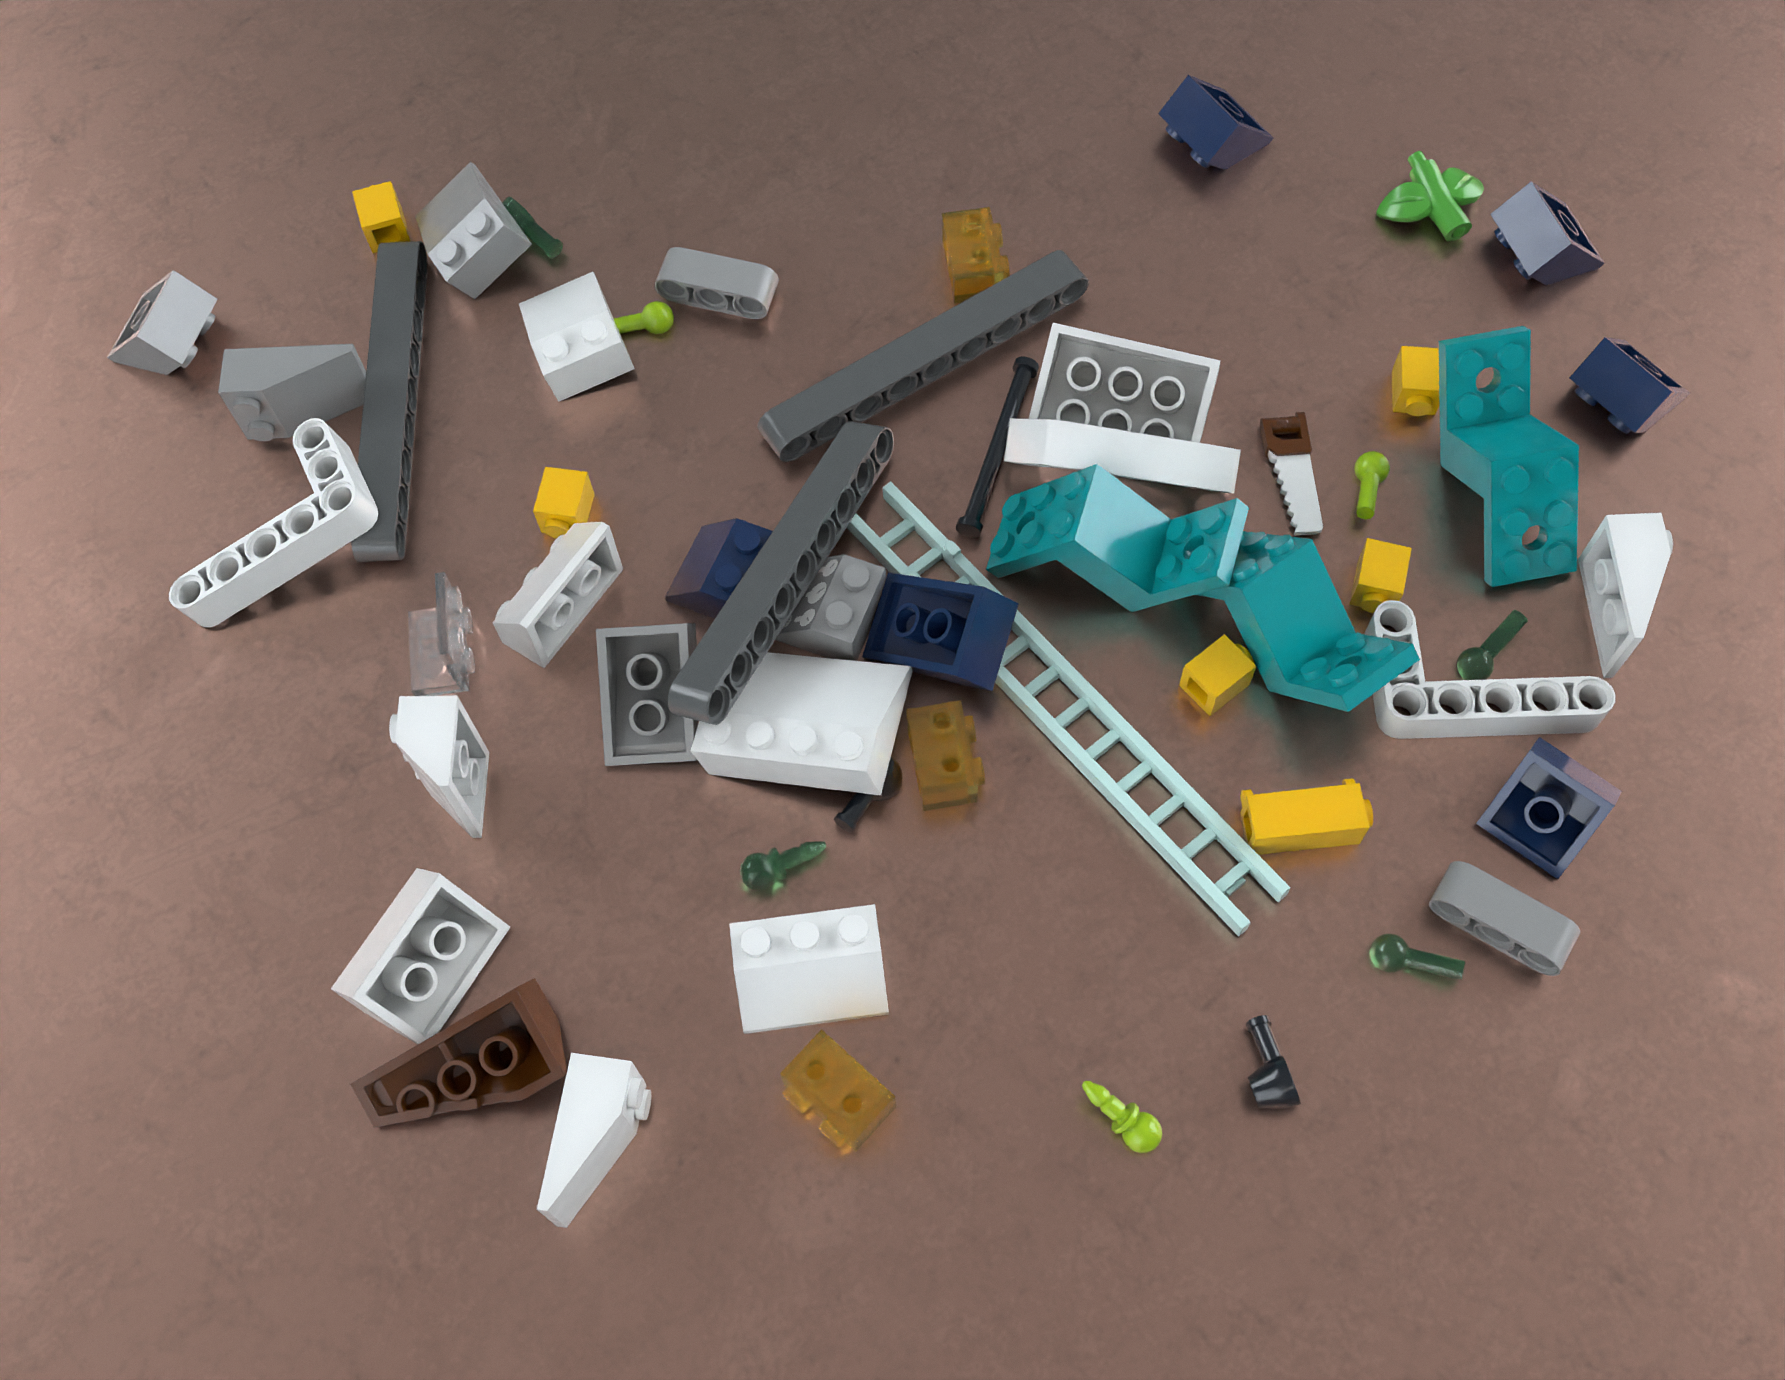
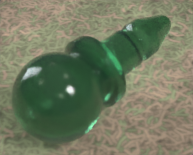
M824 841L805 842L800 844L799 847H792L779 854L775 847L769 849L768 854L761 852L752 853L740 865V878L748 888L764 890L774 883L776 877L781 880L787 878L786 868L791 869L801 865L803 861L808 862L817 857L826 849V843Z

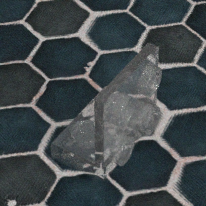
M445 572L435 573L436 608L408 611L411 691L414 696H436L469 691L468 674L475 673L474 654L472 648L467 647L466 634L473 633L471 612L468 607L463 608L459 587L451 586Z

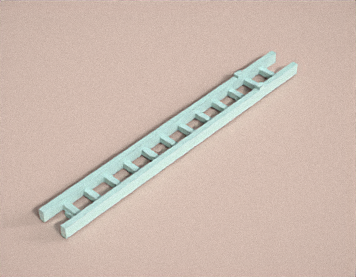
M891 481L883 487V499L904 520L881 537L857 513H855L846 527L889 573L920 577L922 573L943 559L960 577L955 582L984 586L1002 595L961 553V549L953 541L948 540ZM915 530L932 549L907 566L890 548ZM1017 610L1011 630L1018 638L1005 648L995 683L1239 937L1248 929L1251 922L1228 897L1245 884L1246 880L1243 878L1245 875L1250 873L1278 903L1287 896L1291 887ZM1030 648L1048 669L1024 687L1004 666ZM1059 678L1079 699L1054 718L1034 697ZM1087 710H1090L1110 731L1088 749L1084 750L1065 728ZM1121 741L1141 764L1116 783L1095 760ZM1152 773L1173 796L1148 816L1127 792ZM1184 806L1206 829L1184 848L1180 849L1159 825ZM1216 839L1239 863L1214 884L1191 859Z

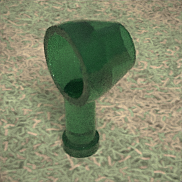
M508 196L502 203L524 234L541 247L550 259L558 256L563 249V243L559 239L553 238L536 223L522 205Z

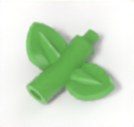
M1422 151L1411 154L1408 162L1412 167L1409 173L1412 182L1403 183L1390 191L1379 205L1376 215L1382 219L1397 222H1415L1429 215L1446 241H1454L1461 238L1470 231L1472 224L1460 206L1475 203L1480 199L1484 191L1482 182L1476 177L1454 167L1448 168L1441 173L1435 160H1427Z

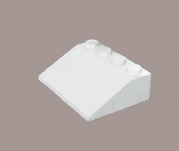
M1052 323L1029 419L1061 420L1200 443L1221 361Z
M767 652L726 718L718 725L699 721L690 751L709 775L881 795L913 670L911 666Z

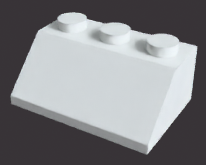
M604 522L574 523L565 535H560L554 541L549 555L539 567L529 571L521 589L512 600L504 602L496 614L493 625L503 644L539 666L546 667L623 570L609 525Z
M457 695L399 696L397 714H392L390 718L389 731L391 741L397 744L403 753L404 760L409 762L415 771L416 778L421 780L430 795L472 838H482L489 751Z
M416 868L334 983L331 990L372 1018L418 1045L439 1033L510 929V926L440 873Z
M875 904L729 924L734 975L744 1034L889 1015Z

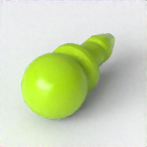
M1091 1081L1083 1082L1082 1088L1091 1103L1096 1107H1100V1110L1105 1115L1114 1120L1111 1129L1116 1134L1122 1133L1125 1144L1131 1150L1138 1153H1147L1159 1145L1162 1138V1127L1156 1117L1147 1112H1139V1106L1134 1102L1125 1106L1124 1103L1114 1095H1110L1109 1091L1101 1085Z

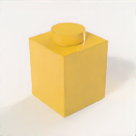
M391 181L352 191L361 228L372 253L378 252L380 243L411 241L402 207Z
M1401 346L1392 369L1393 412L1408 413L1412 416L1436 415L1440 405L1439 348Z
M545 467L533 509L541 533L558 538L560 535H565L574 523L588 522L595 495L588 472Z
M1367 538L1358 558L1349 605L1362 607L1363 610L1374 613L1378 605L1385 601H1400L1404 593L1412 548Z
M1224 634L1184 665L1179 686L1209 716H1212L1250 685L1256 665L1251 654L1244 646L1238 643L1234 644Z

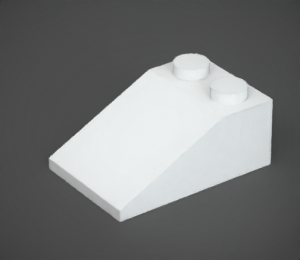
M594 272L519 303L530 344L542 374L558 402L635 369Z
M1662 513L1606 515L1578 558L1603 678H1613L1644 638L1673 550L1672 534L1669 530L1665 529Z
M571 1053L537 1210L557 1227H568L637 1134L639 1120H646L651 1105V1090L646 1089V1083L632 1061Z

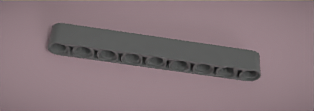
M422 241L380 243L378 246L358 467L375 501L378 517L370 530L351 541L353 555L357 562L403 560L405 556L428 271L427 254Z
M1054 251L771 408L760 418L757 428L781 461H794L835 438L846 422L862 423L1074 303L1087 290L1089 280L1064 251Z
M853 421L846 422L673 681L668 695V706L673 715L713 725L720 724L726 718L890 460L894 448V436L890 428Z

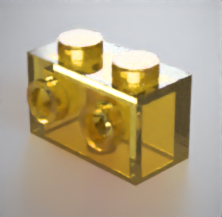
M990 207L942 213V244L954 304L962 303L1010 276L1007 255L1000 256L999 248L1003 247L1000 223H993Z
M961 700L906 709L907 732L923 811L977 802L978 785L985 784V774L981 757H972L970 743L976 742L975 725L972 715L964 716Z
M822 1029L780 1073L783 1084L787 1087L782 1092L784 1097L802 1114L808 1109L814 1112L823 1121L819 1129L839 1148L846 1142L854 1151H857L896 1108L895 1095Z

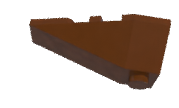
M534 978L371 1071L350 1085L373 1127L428 1118L435 1114L457 1110H472L484 1105L500 1102L509 1103L524 1100L567 1074L559 1020Z

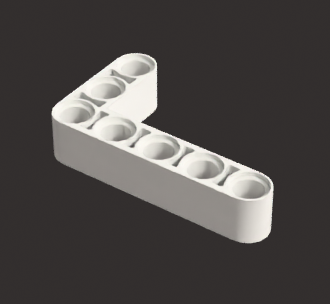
M319 418L306 420L298 426L293 435L294 448L314 493L183 574L171 586L169 592L171 604L200 626L213 627L220 624L363 535L377 521V506L350 447L323 420Z
M1010 418L1004 462L1078 471L1098 464L1111 475L1234 494L1241 450L1061 420Z
M1389 600L1378 605L1365 631V635L1412 643L1420 658L1418 662L1405 670L1403 674L1398 675L1373 694L1378 726L1384 734L1391 738L1412 739L1586 733L1594 730L1601 723L1615 703V692L1612 686L1607 681L1593 676L1425 682L1415 616L1409 606L1400 601ZM1382 625H1389L1397 632H1390L1384 629ZM1580 700L1590 703L1594 709L1585 707ZM1534 702L1543 704L1548 711L1539 709ZM1487 703L1497 705L1502 710V713L1493 711ZM1443 704L1452 707L1456 711V714H1450L1444 711L1440 705ZM1394 706H1401L1407 709L1411 715L1406 716L1398 713Z

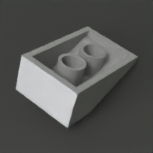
M472 162L463 168L415 216L426 252L445 281L474 299L532 245Z
M353 344L224 349L218 393L247 440L270 441L275 438H290L294 435L298 426L306 420L319 418L326 422L362 406L364 402L366 370Z
M696 623L596 629L605 766L696 761L697 759L690 750L697 731L698 721L673 715L668 706L670 687L697 647Z

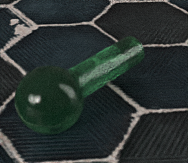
M1513 610L1480 647H1471L1464 650L1457 659L1459 674L1466 680L1488 679L1494 670L1493 659L1528 622L1527 618L1521 612Z
M1389 933L1380 935L1373 941L1370 947L1371 960L1382 971L1397 972L1404 967L1461 981L1463 979L1466 961L1409 948L1405 940L1398 935Z

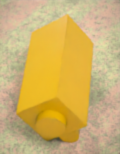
M1354 778L1343 779L1342 785L1262 794H1253L1251 789L1241 790L1240 792L1242 805L1240 815L1245 840L1258 855L1360 844L1369 828L1373 825L1374 818L1371 802L1369 799H1363L1360 783H1355Z

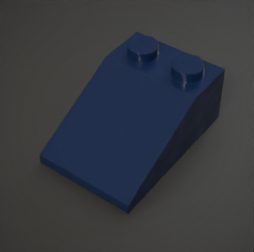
M888 572L862 657L882 664L911 666L912 672L960 685L993 691L1019 603L984 586Z

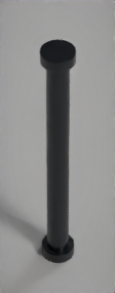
M1021 356L1015 359L1013 365L1015 374L965 515L960 517L956 524V530L963 536L977 538L981 535L983 525L980 521L1005 453L1010 418L1017 419L1030 379L1036 377L1039 369L1038 363L1032 358Z

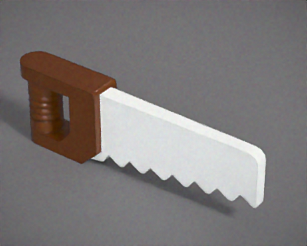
M1296 412L1295 416L1261 418L1260 433L1264 455L1271 463L1275 464L1273 472L1278 474L1276 481L1282 485L1280 493L1285 495L1283 503L1289 506L1287 514L1293 517L1290 525L1296 528L1294 536L1320 534L1323 529V523L1310 458L1312 446L1305 412ZM1297 433L1298 439L1281 440L1274 435Z

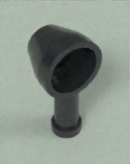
M893 757L890 758L881 795L856 792L843 811L835 816L834 821L847 832L852 833L857 827L856 823L873 800L884 801L894 797L902 786V770L899 763Z
M1261 1015L1254 1017L1246 1023L1248 1032L1252 1033L1263 1065L1248 1077V1081L1258 1107L1284 1109L1301 1104L1284 1057L1281 1055L1270 1026L1272 1023L1269 1016Z

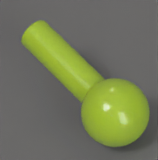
M654 301L647 304L642 313L613 319L620 334L646 329L653 334H662L672 327L674 314L666 303Z
M1376 451L1362 454L1357 459L1354 467L1355 474L1361 481L1356 514L1359 518L1365 520L1371 519L1374 516L1378 485L1387 478L1390 471L1387 458Z

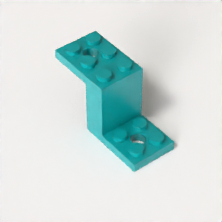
M1525 326L1439 341L1440 464L1444 469L1484 498V581L1491 587L1577 571L1579 445L1530 415L1531 330ZM1492 367L1494 372L1492 381L1484 388H1477L1476 378L1483 369ZM1539 525L1540 530L1537 538L1532 543L1523 545V534L1528 528Z
M1095 464L1010 496L1002 508L1003 517L997 535L990 546L991 554L986 570L997 578H1001L1053 560H1058L1124 608L1134 612L1228 586L1249 507L1238 498L1170 519L1101 466Z
M1243 531L1230 584L1196 594L1225 601L1268 691L1349 712L1420 660L1412 643L1355 632L1312 539L1291 537V535L1281 536L1266 534L1265 532Z

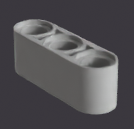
M674 247L667 251L654 288L661 297L675 303L750 319H762L768 313L779 278L774 270L762 264L682 247Z
M1461 861L1450 863L1429 902L1431 910L1442 919L1529 968L1549 976L1560 974L1581 932L1579 927L1566 916L1483 870Z

